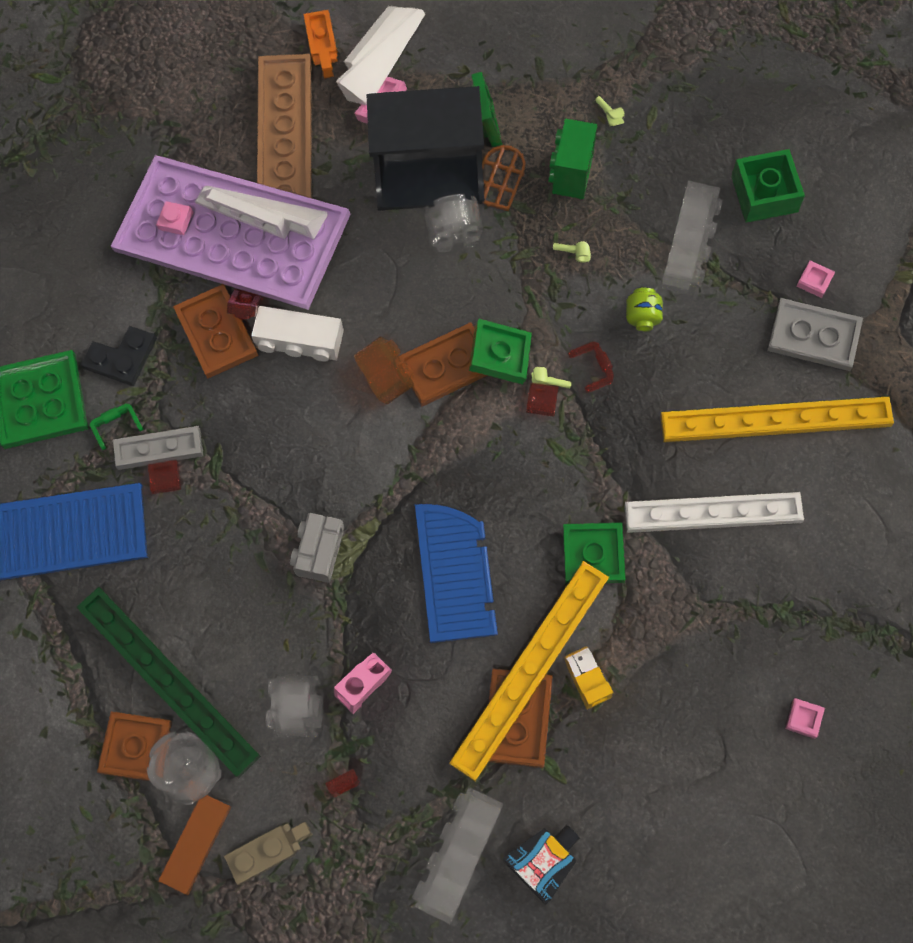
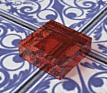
M530 383L526 413L554 417L558 387Z
M177 460L148 464L150 491L152 494L181 490Z
M352 769L325 784L333 797H337L360 785L361 782L355 770Z

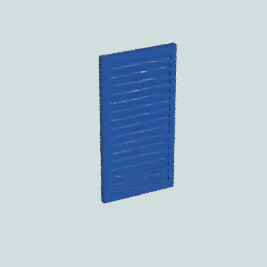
M135 483L0 504V580L148 558L142 484Z

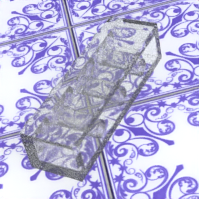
M688 181L661 288L694 295L696 286L702 287L706 270H702L701 265L702 262H708L712 246H707L708 238H714L717 223L712 222L714 215L719 216L723 199H718L719 187Z
M470 787L466 794L460 792L453 807V810L457 811L453 823L446 822L440 835V839L444 841L439 853L433 851L426 869L431 872L426 883L420 881L412 899L417 901L415 908L451 925L503 808L502 802Z

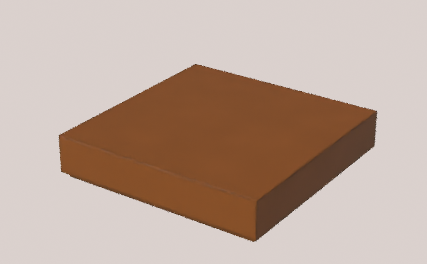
M111 711L97 773L159 783L172 721Z

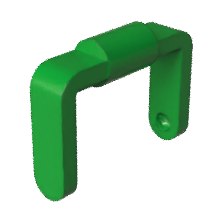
M130 404L114 407L90 422V427L102 451L107 448L97 427L130 412L139 431L144 430Z

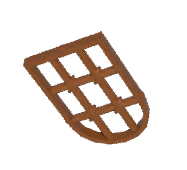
M502 145L488 151L484 160H482L483 169L485 164L493 168L489 180H483L485 187L484 198L486 199L490 187L497 188L499 191L495 203L485 200L483 204L509 212L521 179L525 174L526 162L523 154L518 149ZM505 150L514 152L509 167L502 165V162H500ZM500 151L496 162L487 160L491 154ZM518 156L522 160V170L515 169L514 166ZM497 168L506 170V176L502 185L495 184L493 181ZM511 172L520 174L514 189L508 188L507 185ZM504 191L512 193L507 207L499 204Z

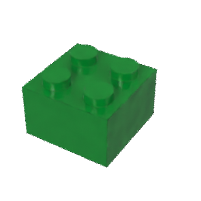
M565 118L563 129L558 128L555 139L556 148L555 152H552L550 160L551 170L548 181L553 183L552 194L584 199L594 155L597 124Z
M790 149L736 159L731 177L746 223L799 212L805 194Z

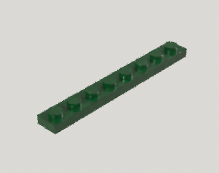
M100 587L77 606V609L238 779L261 757Z

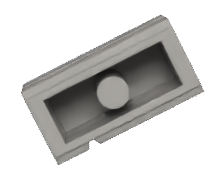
M308 513L306 521H301L298 529V538H301L299 549H293L290 559V565L294 566L293 570L297 576L327 583L331 581L345 528L342 520Z

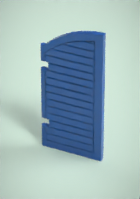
M432 504L415 505L430 643L498 635L495 610L485 611V603L494 602L487 547H477L476 541L486 539L484 522H479L470 515L446 506Z

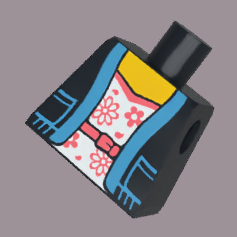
M568 825L555 837L544 828L509 853L503 859V862L547 905L577 861L568 851L580 837Z

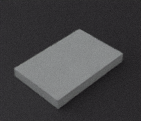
M780 298L767 351L851 371L863 318Z

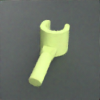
M600 96L595 99L606 113L610 126L624 123L622 119L624 111L621 107L612 110Z
M578 242L576 245L553 244V250L575 253L576 261L585 263L591 260L590 246L586 242Z
M535 367L531 373L532 383L537 388L547 385L569 389L571 387L570 381L548 377L545 367Z

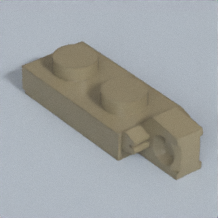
M306 822L292 829L287 823L230 852L224 858L237 885H242L295 856V853L301 850L298 843L313 834Z

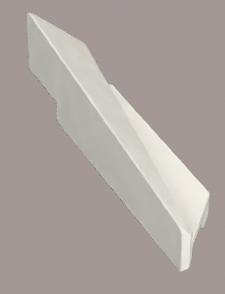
M388 6L344 61L349 70L336 83L348 101L367 105L366 94L379 91L425 15L423 10Z
M204 186L195 200V203L283 239L287 237L290 230L315 239L328 215L325 211L212 186Z

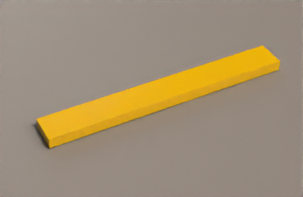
M890 397L661 412L660 415L663 442L892 427L894 424Z
M583 561L449 764L476 782L608 581L609 577Z

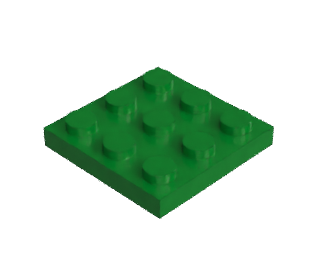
M73 350L0 366V444L4 449L88 430L76 354Z

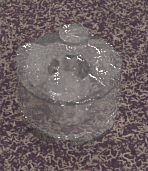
M463 194L450 195L435 200V206L431 209L428 208V205L424 208L431 245L437 247L438 252H449L455 245L464 244L465 247H473L480 243L479 237L483 235L484 229L475 197L471 196V200H467Z
M284 675L269 680L268 694L271 697V709H268L266 712V725L268 728L274 729L278 738H309L318 736V733L314 730L321 729L323 695H317L316 686H321L317 675Z
M173 732L163 736L155 743L148 756L150 757L149 768L147 767V775L151 783L170 799L185 805L193 804L195 801L205 797L221 776L217 756L198 736L190 732Z

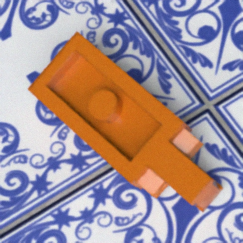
M329 9L303 14L312 61H314L315 66L321 65L324 78L334 77L332 62H338V54Z

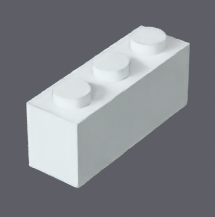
M259 306L251 336L255 347L263 352L272 353L280 351L292 357H300L301 355L311 356L318 361L326 362L328 360L337 361L344 330L342 321L339 318Z

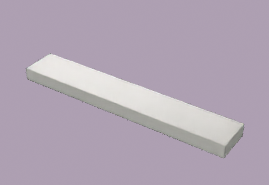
M800 492L625 502L624 504L627 533L793 524L804 521Z

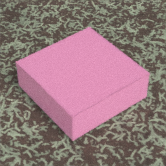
M809 261L797 287L822 298L835 272L813 261Z
M794 698L785 729L814 739L817 738L825 708Z

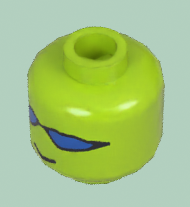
M638 288L634 290L633 294H630L626 300L627 322L635 326L638 331H651L653 326L658 325L663 320L662 297L652 288Z

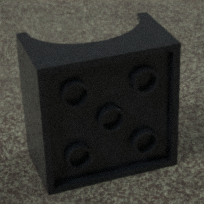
M479 86L366 94L369 155L373 157L378 211L483 204L485 202L482 165L484 138Z

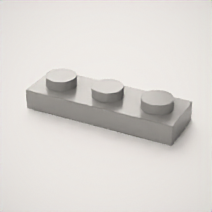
M199 426L113 440L115 466L118 470L203 456Z

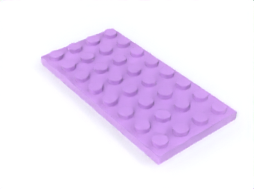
M155 155L111 244V248L115 252L309 310L351 214L349 209ZM204 186H212L325 211L328 215L315 239L291 230L287 237L283 239L195 203V200ZM165 201L192 208L193 215L185 235L161 231L156 226Z

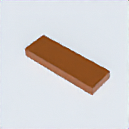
M204 793L201 794L158 880L159 882L189 895L231 806Z

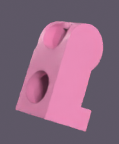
M372 653L334 687V696L354 714L375 689L388 678L392 670L375 653Z

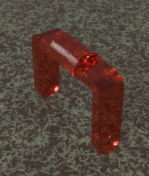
M597 342L588 343L568 352L569 357L574 358L594 350L596 359L607 376L604 379L587 385L585 387L587 393L611 384L614 378V373L611 369L613 366L606 352L602 351Z

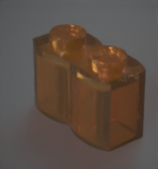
M380 336L356 353L354 358L366 376L379 401L388 405L414 386L411 379L414 374L405 362L401 363L398 356L401 352L392 339L388 341Z

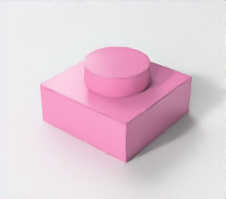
M165 201L156 226L161 231L185 235L193 215V210L190 206Z

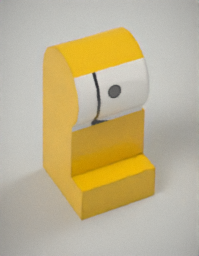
M587 646L564 656L567 668L587 710L612 698L614 692L610 684L606 682Z

